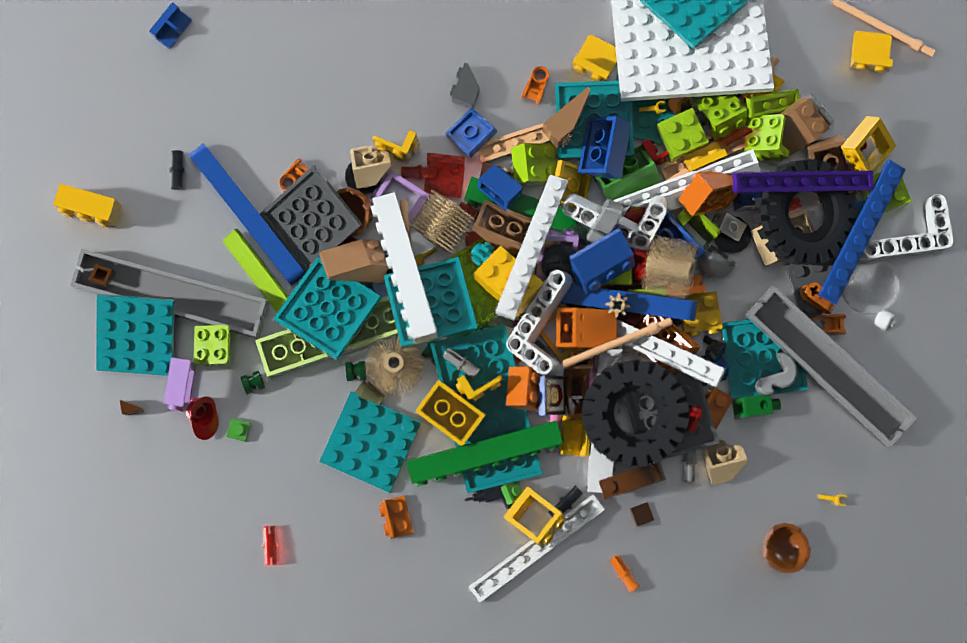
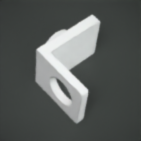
M716 212L712 221L716 223L717 219L720 218L717 224L719 231L735 241H739L746 228V224L728 213Z

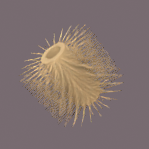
M435 191L430 203L426 206V210L421 214L423 217H419V219L416 217L412 222L415 225L410 226L420 235L422 234L426 240L440 249L442 248L447 253L450 252L448 249H451L453 252L455 251V249H452L451 245H454L452 242H455L457 245L459 244L471 221H473V217L471 218L470 214L468 216V213L464 212L465 210L451 200L445 199L441 194L438 195Z
M655 237V240H656V239H658V240H661V239L664 240V237H663V238L660 237V239H659V237H658V238ZM658 241L659 246L654 243L655 249L652 246V254H650L649 249L645 272L648 275L646 278L651 288H646V291H664V289L667 291L666 288L668 289L669 287L671 290L669 295L686 296V293L688 294V285L690 295L691 280L693 281L694 271L698 270H695V263L693 262L696 257L693 255L691 247H689L691 253L689 249L688 251L686 250L685 244L693 246L695 243L669 242V245L668 242L661 241L660 243ZM674 287H675V289L678 288L679 294L677 293V292H678L677 290H676V294H675Z
M394 334V348L391 337V353L390 351L388 353L382 340L383 347L379 342L378 348L376 346L372 347V359H370V349L366 370L368 371V378L375 380L373 385L380 384L379 386H383L377 390L382 388L380 391L388 389L390 393L393 390L395 395L396 381L399 396L397 378L400 379L401 384L403 381L408 392L407 385L411 390V385L415 388L417 372L419 375L418 382L420 379V368L423 366L421 365L423 363H418L412 352L415 351L417 354L416 358L420 362L423 361V357L419 356L421 353L418 349L416 350L415 346L410 347L408 350L407 348L401 349L399 336L396 344ZM393 363L399 364L397 368L390 367ZM415 365H419V367H418L417 369H415L414 374H413V369H414Z

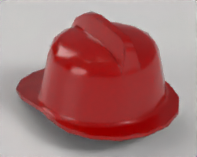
M208 396L191 398L186 409V415L191 422L193 432L198 439H210L216 433L219 425L215 402Z

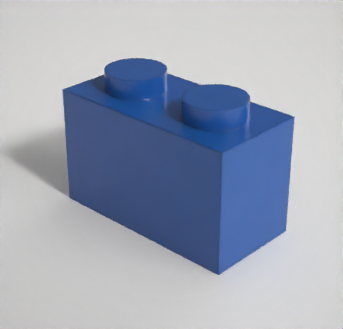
M495 164L479 178L477 185L481 192L505 211L521 197L523 187L517 180H513L507 175L505 170L498 168Z

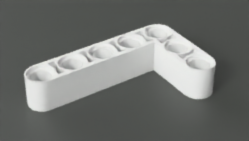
M569 194L565 198L562 210L566 216L592 227L602 210V206L577 194ZM663 196L653 197L639 224L621 216L614 230L618 228L627 229L629 232L622 233L628 245L634 249H647L648 243H651L653 236L666 215L667 199ZM568 203H574L576 207H570ZM660 205L663 209L658 210L654 206ZM586 211H590V212H592L594 215H593V216H589V215H587L585 212H586ZM646 221H652L654 225H648ZM637 237H644L646 240L640 241Z
M935 194L925 200L924 211L928 228L927 234L869 241L866 247L872 250V255H869L865 248L861 259L871 261L943 251L952 246L953 234L946 198L941 194ZM933 200L937 202L938 208L933 206ZM936 219L940 220L941 227L936 224ZM940 237H941V238L944 240V242H945V243H944V246L941 245L940 242H939V238H940ZM921 240L926 242V248L921 245ZM903 242L907 243L908 250L903 248ZM885 244L890 247V253L886 252Z
M555 270L549 275L507 340V348L540 374L553 376L558 372L559 363L534 344V342L572 284L571 275L560 270ZM560 276L563 277V281L561 284L558 283V279ZM552 292V298L548 300V294ZM539 308H541L542 313L538 317L537 312ZM530 324V325H531V330H530V332L528 333V332H527V327H528V325ZM520 340L521 345H520V347L517 349L516 344H517V342ZM534 351V352H535V357H534V359L532 360V359H531V353ZM549 362L550 368L546 371L545 365Z

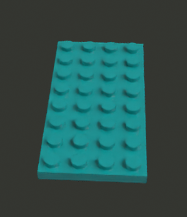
M505 324L430 343L439 380L485 414L464 445L531 427L527 410L506 406L509 367L516 366L513 354L507 348L508 334ZM448 348H451L462 357H467L466 360L480 368L473 379L461 369L457 370L454 364L443 357ZM464 375L472 390L475 391L496 377H502V380L499 381L501 383L500 386L493 390L487 388L483 391L484 395L475 401L473 398L468 399L465 393L461 395L455 385L458 383L456 379ZM529 453L522 454V458L511 461L510 458H507L499 465L492 466L489 463L485 464L484 469L473 471V468L465 470L466 473L463 474L467 493L543 475L538 454L530 456Z

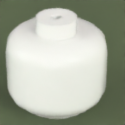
M882 310L875 318V325L887 331L890 327H894L896 323L894 321L895 315L887 310Z

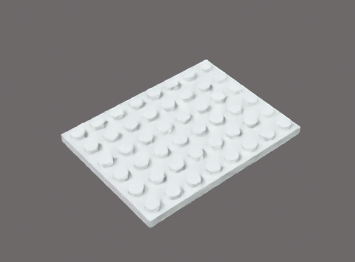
M611 0L621 101L774 91L763 0H748L745 7L694 50L645 7L640 0Z

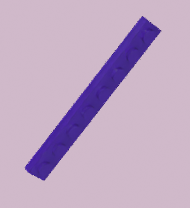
M873 171L733 173V193L874 190Z

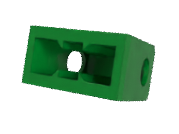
M761 395L733 400L734 420L771 415L774 410L781 409L780 399H771V395Z

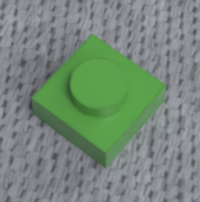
M231 418L226 437L246 442L251 423Z
M519 481L501 487L507 505L515 503L523 492Z

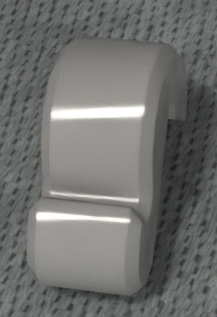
M606 199L600 214L587 234V240L594 243L611 233L618 224L624 207L611 199Z
M778 353L777 358L782 372L757 380L755 389L760 395H771L775 392L773 387L783 389L795 382L798 375L797 365L790 355Z

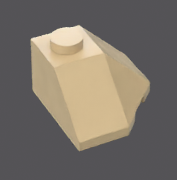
M371 146L349 149L357 189L376 185L391 167L389 152L387 151L377 152Z
M718 439V444L701 448L712 486L731 481L748 463L742 446L736 444L735 446L727 445L725 441Z

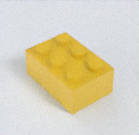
M61 183L53 206L58 209L57 212L62 213L63 216L73 218L74 215L83 222L91 223V221H94L104 228L116 227L122 205L114 198Z
M499 246L474 273L475 281L499 302L516 258ZM534 274L531 276L517 312V317L532 303L544 284Z
M440 380L436 382L415 410L416 413L460 446L464 445L485 416L483 412Z

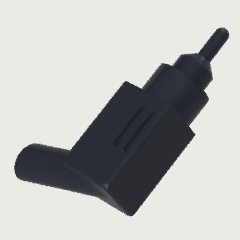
M705 335L703 342L709 346L705 349L703 359L716 363L725 353L726 343Z
M503 485L476 491L472 497L465 499V501H486V503L501 499L506 509H510L513 505H507L501 490Z

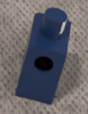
M759 192L738 193L733 199L734 212L760 210L754 207L756 198H762V194Z

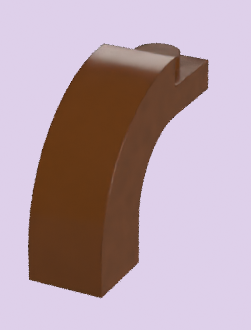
M571 351L567 359L585 351ZM591 358L564 368L565 406H567L569 420H582V407L586 396V381L593 368Z
M658 462L599 480L604 499H608L666 480L661 463Z

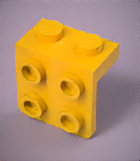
M856 31L853 35L850 68H856L859 71L873 70L877 73L888 72L893 64V59H890L891 35Z
M588 35L581 50L572 62V68L580 74L590 76L594 81H607L617 62L616 48L593 35Z
M409 130L402 147L375 135L372 138L377 151L381 152L383 150L394 154L393 157L400 161H404V159L409 161L412 154H416L420 146L417 133Z
M464 375L456 379L458 383L455 385L461 395L465 393L468 399L473 398L475 401L484 395L483 391L487 388L493 390L500 386L501 383L499 381L502 380V377H496L475 391L472 390Z

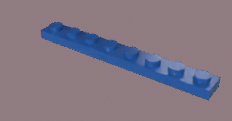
M892 160L886 161L874 185V190L869 194L818 296L833 305H837L906 170Z

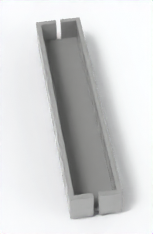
M81 249L77 266L84 270L81 272L75 269L70 285L73 288L97 295L175 299L174 316L206 325H228L231 332L259 338L263 324L260 318L264 319L269 303L266 299ZM96 263L112 268L116 272L115 277L107 287L88 281Z
M775 286L770 287L759 299L761 302H756L745 316L786 354L790 355L804 371L886 446L892 447L903 435V433L896 429L899 428L906 431L917 417Z

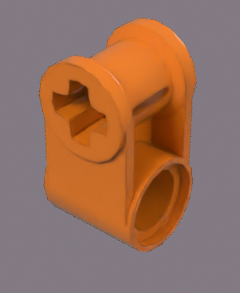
M544 66L534 68L529 82H527L524 89L523 99H531L540 105L549 80L547 68ZM538 72H543L546 77L543 80H538L535 75Z
M298 158L281 176L279 184L282 192L287 189L283 186L284 182L290 180L294 183L309 169L302 163L301 158Z
M813 282L802 286L799 293L803 301H806L825 314L832 313L835 305L818 296L822 288L819 283Z
M845 314L818 315L811 319L814 323L816 320L821 321L823 325L821 330L826 334H847L844 328Z

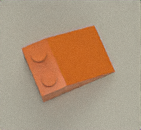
M711 170L699 171L692 177V182L683 189V194L678 200L691 216H696L727 208L738 193H733L732 175Z

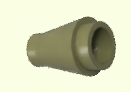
M364 380L355 392L359 395V398L378 405L381 404L385 397L369 381L366 382Z

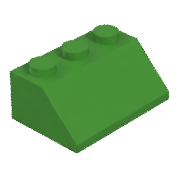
M641 145L634 148V157H625L621 179H606L593 176L605 200L621 198L651 187L661 181L655 163Z

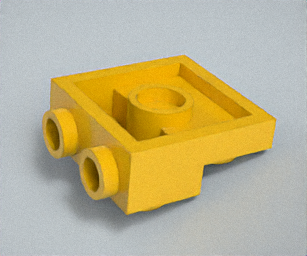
M559 160L555 176L568 180L561 203L564 204L565 198L569 194H577L588 200L589 186L592 181L591 175L578 173V165ZM568 203L569 206L576 207L574 203Z
M717 292L678 296V299L697 302L695 321L681 319L682 330L690 337L700 336V332H707V335L718 334V330L723 329Z

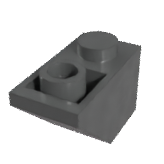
M464 63L463 68L459 67L456 78L459 79L457 85L453 84L450 95L452 96V102L474 109L480 93V87L469 65Z

